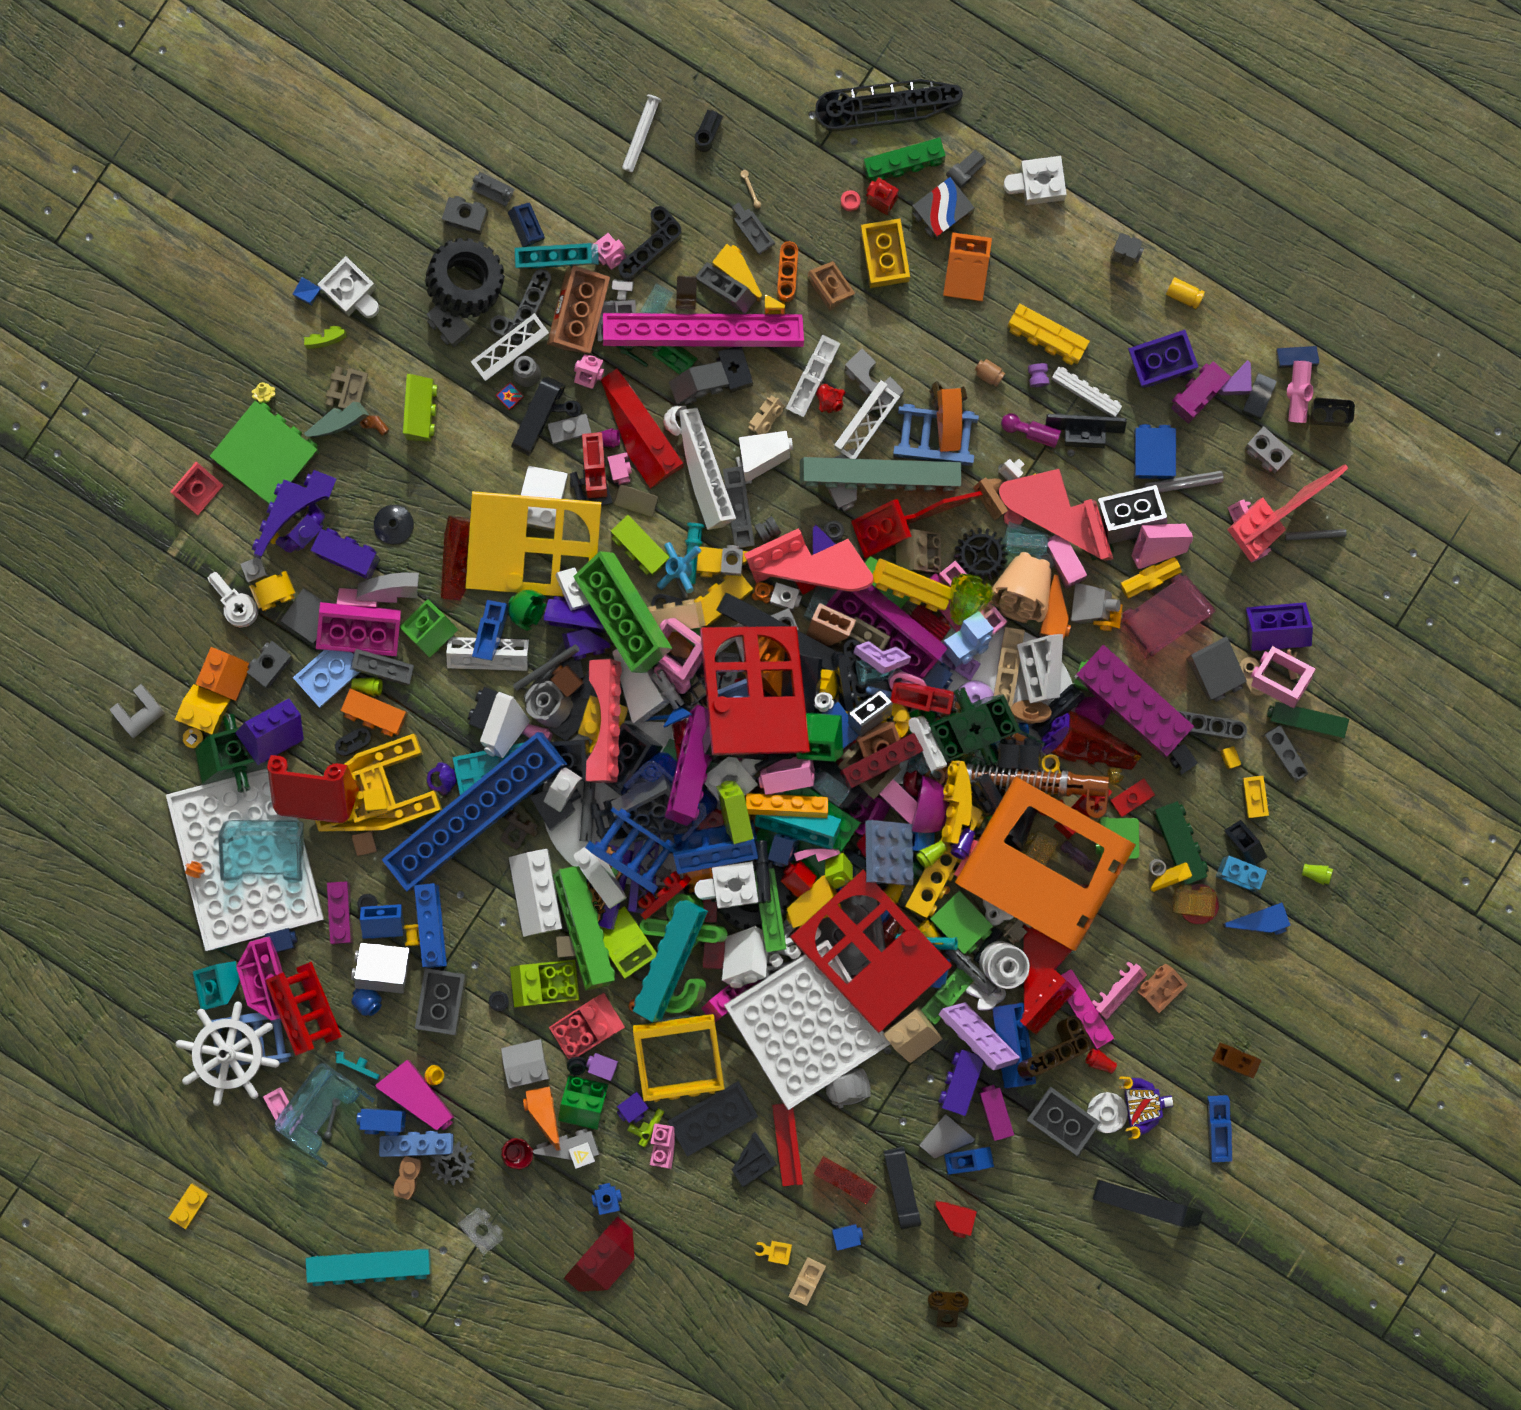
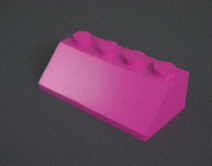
M320 602L316 649L354 652L355 649L377 655L397 656L401 610Z

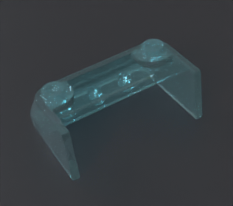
M321 1063L313 1069L275 1122V1129L320 1163L327 1166L328 1162L316 1154L322 1146V1138L316 1133L332 1112V1099L337 1097L345 1104L353 1103L360 1094L372 1103L375 1099L325 1063Z

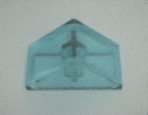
M821 768L816 771L814 786L811 787L824 797H828V800L839 807L851 790Z

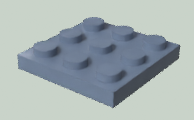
M876 820L865 821L866 882L913 885L912 824Z

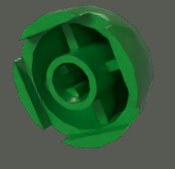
M522 590L512 596L508 603L509 617L512 622L525 631L531 630L530 626L533 623L537 625L543 616L546 608L543 599L546 600V597L534 590Z

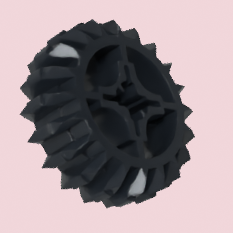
M978 528V534H975V531L971 529V537L964 533L963 537L966 541L958 540L962 547L955 546V550L960 553L954 554V558L960 559L957 563L963 565L962 569L968 571L966 573L968 576L970 574L974 575V582L977 580V576H980L981 582H984V576H987L988 580L991 581V573L998 577L999 572L996 569L1000 571L1005 569L1000 563L1007 564L1008 562L1007 559L1002 558L1008 556L1007 551H1002L1007 545L999 544L1003 540L1002 537H999L997 540L995 539L997 532H993L992 536L988 535L990 532L988 528L985 534H982L981 528ZM975 540H986L985 544L981 547L970 544ZM991 545L997 551V561L989 555L988 550ZM985 547H987L984 554L986 558L982 557L978 560L977 563H975L977 561L978 556L976 552L980 553L984 550ZM965 549L970 551L969 553L974 557L971 566L965 559ZM981 563L993 566L988 570H976L977 566Z

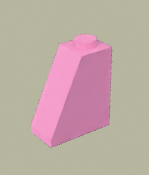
M1186 524L1142 525L1131 556L1138 569L1145 568L1186 553L1193 541V535Z
M1058 535L1048 538L1049 542L1046 543L1045 547L1053 558L1054 566L1065 589L1075 585V583L1084 581L1087 574L1069 541Z
M893 779L878 796L908 824H912L917 802Z

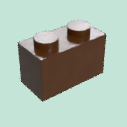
M560 665L552 672L554 676L551 679L552 682L566 697H569L584 683L569 665L565 667Z

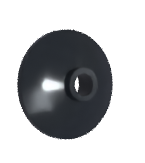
M400 505L383 507L374 519L376 535L387 544L394 545L406 541L414 528L412 515L406 508ZM395 520L396 526L391 527L389 525L390 521Z

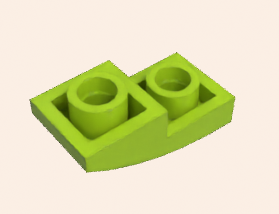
M331 326L330 329H324V337L320 334H310V337H304V345L307 349L326 347L345 339L347 333L342 327Z

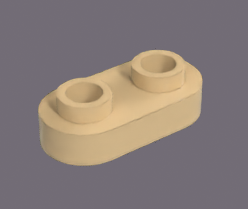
M1244 658L1239 664L1247 680L1245 684L1251 694L1261 696L1264 692L1251 686L1253 681L1251 674L1256 666L1260 667V664L1255 658ZM1252 664L1253 670H1247L1246 665Z

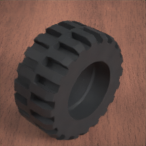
M457 238L454 243L452 240L445 242L444 246H440L436 253L433 254L426 271L425 286L428 287L427 293L429 297L433 296L432 302L436 306L439 304L441 306L440 310L443 312H451V316L457 317V315H462V318H468L469 315L477 317L480 316L481 312L486 313L489 311L490 307H493L504 283V268L502 264H499V256H494V250L490 247H484L483 242L479 241L476 243L473 242L474 239L467 238L466 241H463V238ZM457 266L468 267L479 275L482 286L475 290L461 289L451 282L447 270Z
M753 859V860H748V861H743V862H738V863L753 862L754 871H757L756 865H754V860H755V859ZM770 860L769 869L774 868L781 916L783 917L790 905L792 892L781 882L784 875V867L772 864L773 861ZM741 906L719 909L723 917L738 928L746 930L756 926L763 929L760 910L749 911Z

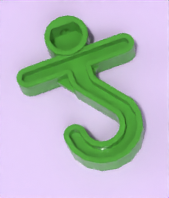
M692 893L676 894L667 903L666 912L669 919H643L640 923V929L643 934L664 937L666 925L671 921L674 914L673 909L679 901L689 900L704 909L702 900ZM702 924L693 948L699 941L710 943L725 941L727 930L722 926ZM700 978L689 979L679 996L673 993L666 1012H687L697 1007L704 997L706 989L704 980Z

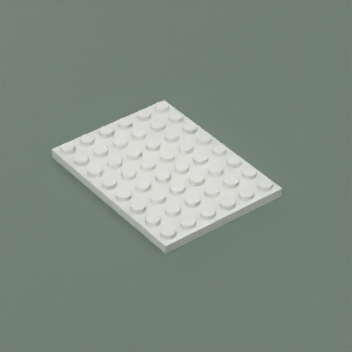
M267 768L247 773L250 790L247 792L245 788L244 792H238L236 779L232 777L166 795L185 871L187 868L185 865L187 863L191 864V861L202 864V868L205 870L200 878H194L186 874L205 951L262 937L266 933L286 928L292 929L324 920L299 819L281 816L274 811Z

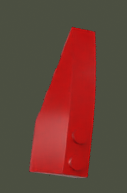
M615 369L603 377L601 382L627 454L651 489L684 467L683 462L620 371Z

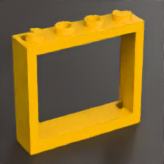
M714 1014L633 1026L644 1101L654 1100V1102H658L664 1098L674 1100L684 1095L695 1097L705 1092L715 1094V1091L725 1090ZM710 1029L717 1078L652 1088L648 1087L641 1039Z

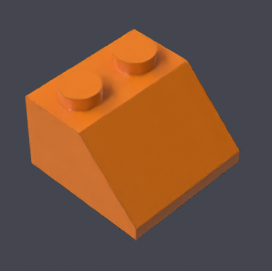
M211 647L196 685L237 701L248 674L249 668L247 667L249 663Z

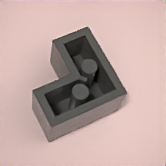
M716 362L689 368L671 380L669 384L676 403L690 405L697 401L696 398L706 396L707 393L711 392L712 395L722 392V388L728 385L729 382L722 363Z

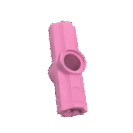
M1294 361L1292 382L1287 387V397L1290 399L1288 418L1290 422H1307L1308 402L1313 397V386L1310 384L1312 362Z

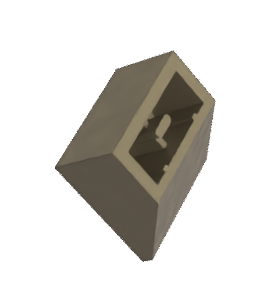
M913 529L910 530L912 537L896 544V565L917 574L941 573V533Z

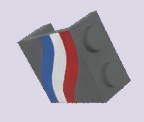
M949 177L912 205L913 212L911 214L918 223L921 221L925 226L924 231L928 237H933L937 241L940 235L964 216H970L974 212L975 207L952 178Z

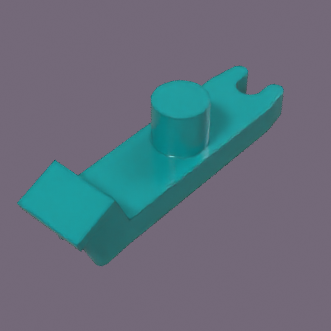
M335 1052L336 1063H342L376 1080L379 1079V1074L365 1068L368 1060L359 1057L357 1064L345 1059V1052Z

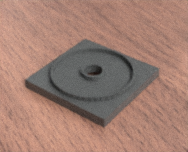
M857 895L841 901L840 905L842 910L857 925L879 905V901L869 896ZM880 915L863 933L882 952L886 946ZM829 917L822 919L818 925L821 935L815 941V944L817 946L828 940L833 947L838 943L835 933L839 927ZM853 942L848 944L837 955L849 976L857 975L870 963Z

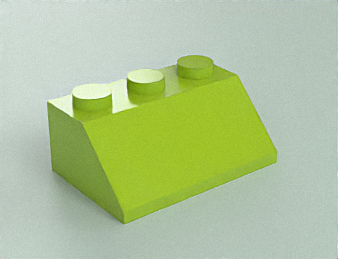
M407 374L403 434L407 440L431 441V436H435V424H432V416H436V404H433L434 397H437L438 385H435L434 380L431 378Z

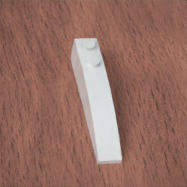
M698 408L681 410L680 421L689 475L707 530L723 528L735 520L736 517Z

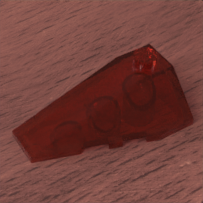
M1072 711L1069 712L1070 723L1067 735L1059 746L1051 752V754L1068 761L1076 762V759L1088 761V764H1095V762L1106 763L1108 767L1132 770L1142 757L1141 753L1090 719Z

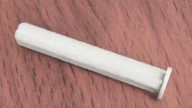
M649 94L646 96L648 98L622 166L625 171L633 172L657 106L662 102L656 96Z

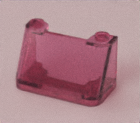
M1178 574L1170 580L1172 584L1136 609L1132 610V608H1129L1121 614L1123 616L1121 619L1122 626L1146 660L1216 612L1211 603L1186 574L1184 576Z

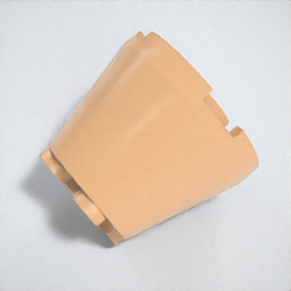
M1021 552L1019 556L1012 560L991 588L988 596L989 603L997 606L1000 614L1022 623H1027L1028 620H1036L1038 623L1042 622L1046 617L1049 605L1050 563L1044 559L1039 560L1031 557L1026 552Z

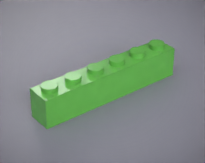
M579 866L559 869L553 875L585 990L609 986L615 981V972L609 962V951L604 945V934L602 929L599 928L598 913L593 907V897L591 891L588 890L587 878Z

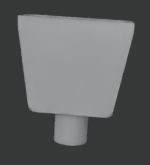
M1075 583L1071 621L1078 624L1108 621L1110 611L1119 612L1120 600L1111 599L1112 593L1105 589Z

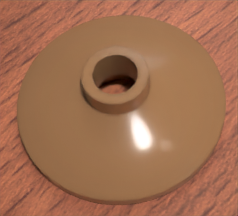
M1029 700L1018 701L1011 707L1014 717L1028 724L1044 722L1051 717L1052 713L1050 707L1042 702L1030 703Z

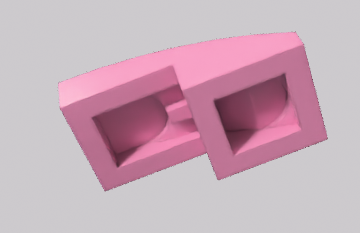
M818 847L796 852L794 856L796 861L816 854L819 862L840 854V851L834 848L831 850L825 847Z

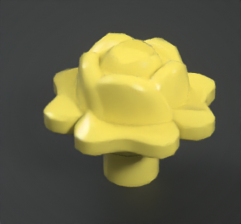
M263 382L259 383L257 388L252 390V398L258 400L259 403H267L275 396V388Z

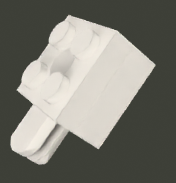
M1061 156L1021 161V173L1008 175L1004 180V190L1008 194L1024 193L1025 205L1063 201L1067 195Z
M346 256L318 283L319 288L348 316L356 309L366 318H373L379 312L377 301L370 296L377 289L375 284Z
M727 757L707 773L705 785L719 801L716 786L721 785L725 781H736L745 796L746 793H749L758 786L752 776L758 772L754 765L762 760L743 758L738 761L737 758Z
M753 862L712 867L713 878L700 880L695 885L697 897L702 900L716 898L718 909L758 903Z

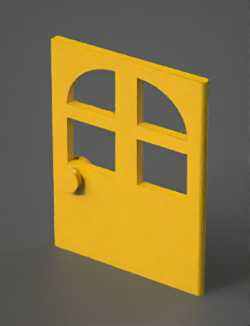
M472 491L466 588L519 593L522 590H534L543 595L564 597L555 576L557 572H560L561 555L589 557L590 561L598 553L601 502ZM528 507L556 509L554 539L526 537ZM564 510L572 511L584 520L589 530L590 542L562 540ZM525 552L553 554L551 584L523 582Z

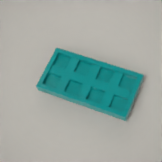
M524 743L512 745L504 758L496 755L492 757L485 751L452 757L460 795Z

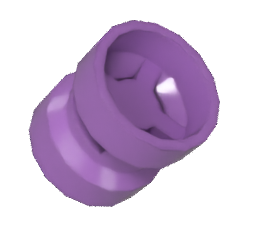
M1040 363L1028 366V373L1032 375L1029 380L1030 387H1043L1050 384L1049 378L1045 374L1048 371L1047 364Z

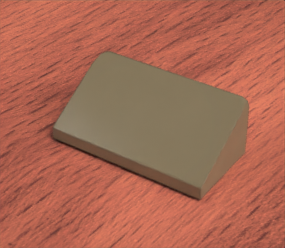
M620 484L614 505L653 517L658 496Z
M855 617L856 622L849 636L860 643L869 641L884 652L890 636Z

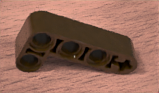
M1071 1016L1059 1021L1057 1031L1062 1042L1021 1061L1017 1068L1018 1074L1022 1078L1028 1079L1088 1052L1091 1048V1041L1080 1018ZM1034 1064L1036 1068L1030 1069V1066Z

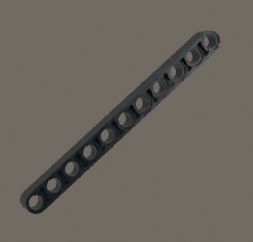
M726 592L716 609L719 613L745 627L788 626ZM797 630L800 653L823 658L822 668L835 671L833 655L836 651ZM857 662L853 663L851 666V671L854 674H858L856 666ZM882 677L869 680L870 686L892 692L888 679ZM863 682L857 683L856 687L866 692V684ZM907 707L909 713L912 707Z

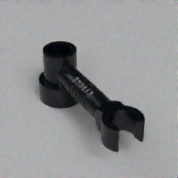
M568 400L564 404H555L551 412H565L571 417L581 415L582 406L577 401Z

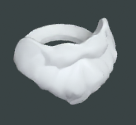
M686 406L671 407L664 415L663 423L665 429L673 435L682 434L675 415L680 416V411L687 409Z

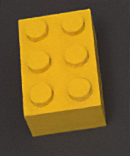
M901 219L861 225L860 231L870 288L909 282L910 272Z

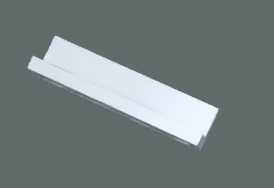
M534 313L473 359L471 363L486 381L549 334V332ZM534 319L541 329L535 334L526 333L527 324ZM524 327V332H519ZM515 333L523 334V341L519 346L510 345L511 336ZM526 335H531V337L525 340ZM508 339V344H502L505 340ZM499 345L507 346V353L503 358L494 357L495 348ZM510 347H515V349L509 352ZM492 351V356H486ZM483 357L491 358L490 368L483 372L477 362ZM494 359H498L499 361L493 365Z
M880 380L837 440L834 449L848 459H856L900 396L887 388V384ZM884 392L894 398L890 404L881 406L880 397ZM879 409L881 416L879 420L870 422L869 412ZM868 425L869 434L866 437L858 438L857 429L860 426ZM856 442L857 450L854 455L844 450L847 443Z
M452 637L448 639L446 652L447 668L528 671L529 640L500 639L498 646L503 648L496 650L493 660L489 661L472 657L476 638ZM452 644L462 645L463 647L452 648ZM516 646L524 647V650H514L513 648Z

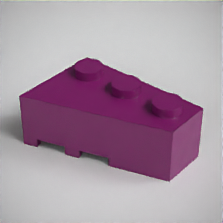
M1214 361L1210 365L1206 363L1199 371L1201 375L1196 380L1192 378L1185 386L1187 389L1182 394L1179 392L1172 400L1174 404L1171 409L1188 424L1231 378Z

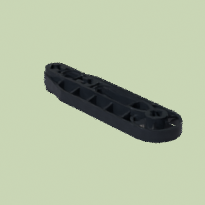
M924 79L838 89L826 92L819 97L816 103L815 116L817 122L829 131H844L922 121L959 105L962 101L963 92L957 85ZM913 84L930 85V87L913 89ZM910 85V90L896 92L893 90V87ZM890 88L891 90L889 93L874 94L873 91L874 89ZM871 90V95L854 97V92ZM942 93H944V101H942ZM950 93H954V96H956V98L952 99ZM936 95L938 100L931 102L928 96ZM911 98L915 99L916 104H913L912 101H910ZM886 101V102H880V103H870V102ZM862 103H870V105L863 106ZM854 105H858L859 111L854 112ZM847 107H852V111H847L844 109ZM880 107H890V108H883V109H875V108H880ZM832 108H836L838 113L834 114ZM865 108L875 109V110L863 111V109H865ZM933 110L932 113L926 116L917 117L916 112ZM914 113V117L897 119V114ZM887 115H894L895 119L879 122L877 121V117ZM872 117L875 119V122L858 124L857 119ZM842 118H843V119L845 120V122H846L844 125H843V123L840 121ZM852 120H855V125H850Z

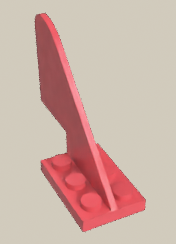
M1342 465L1304 486L1284 507L1274 512L1264 498L1257 500L1227 530L1250 562L1256 560L1286 530L1280 519L1342 475L1348 469L1347 465Z
M1060 469L1009 480L1001 484L999 494L1009 509L1101 560L1108 561L1113 559L1097 502L1089 499L1082 504L1071 507Z
M799 528L744 554L756 583L769 577H777L843 591H859L870 587L874 581L872 573L849 539L811 556Z

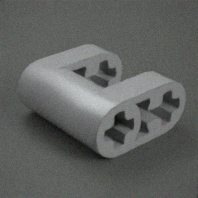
M142 684L133 691L145 707L130 718L118 703L110 708L112 714L132 738H135L165 713Z

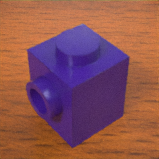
M636 1092L617 1106L619 1109L617 1114L623 1122L627 1120L629 1123L631 1121L637 1123L645 1117L643 1112L649 1109L640 1094Z

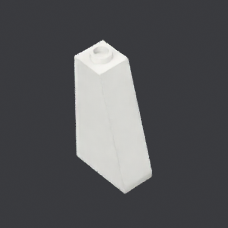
M615 649L613 656L614 660L621 662L622 673L620 681L633 723L642 724L670 702L665 696H662L660 693L661 689L651 676L655 673L653 668L646 673L631 672L618 649Z

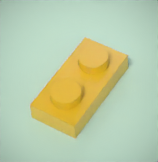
M1264 776L1242 778L1248 818L1269 816Z
M191 1183L169 1219L187 1229L209 1194Z

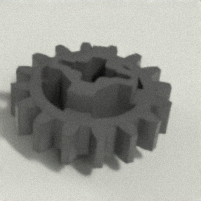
M458 1141L456 1145L453 1143L452 1154L448 1156L431 1155L435 1162L430 1163V1166H435L436 1169L432 1173L439 1174L437 1180L444 1178V1184L451 1180L452 1185H456V1180L463 1183V1176L466 1178L470 1177L467 1172L468 1170L474 1171L470 1164L474 1163L475 1160L470 1159L473 1152H466L467 1145L462 1148L461 1142ZM460 1152L465 1156L466 1163L462 1162ZM454 1157L455 1162L459 1165L450 1168V1163L444 1160H451ZM439 1163L444 1165L446 1169L445 1174L441 1171ZM458 1169L463 1170L460 1175L452 1177L454 1171Z

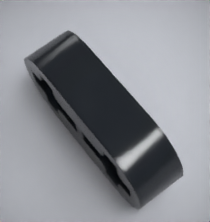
M365 728L356 729L337 740L335 743L336 752L342 756H349L369 745L372 735ZM360 732L368 735L365 737V742L361 740L355 742L354 740L359 738ZM342 742L346 744L350 742L353 743L352 745L347 747V752H345L344 750L340 751L339 749L342 747Z

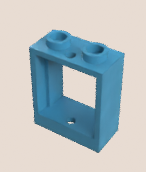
M1227 856L1222 859L1216 877L1254 892L1260 890L1267 870Z

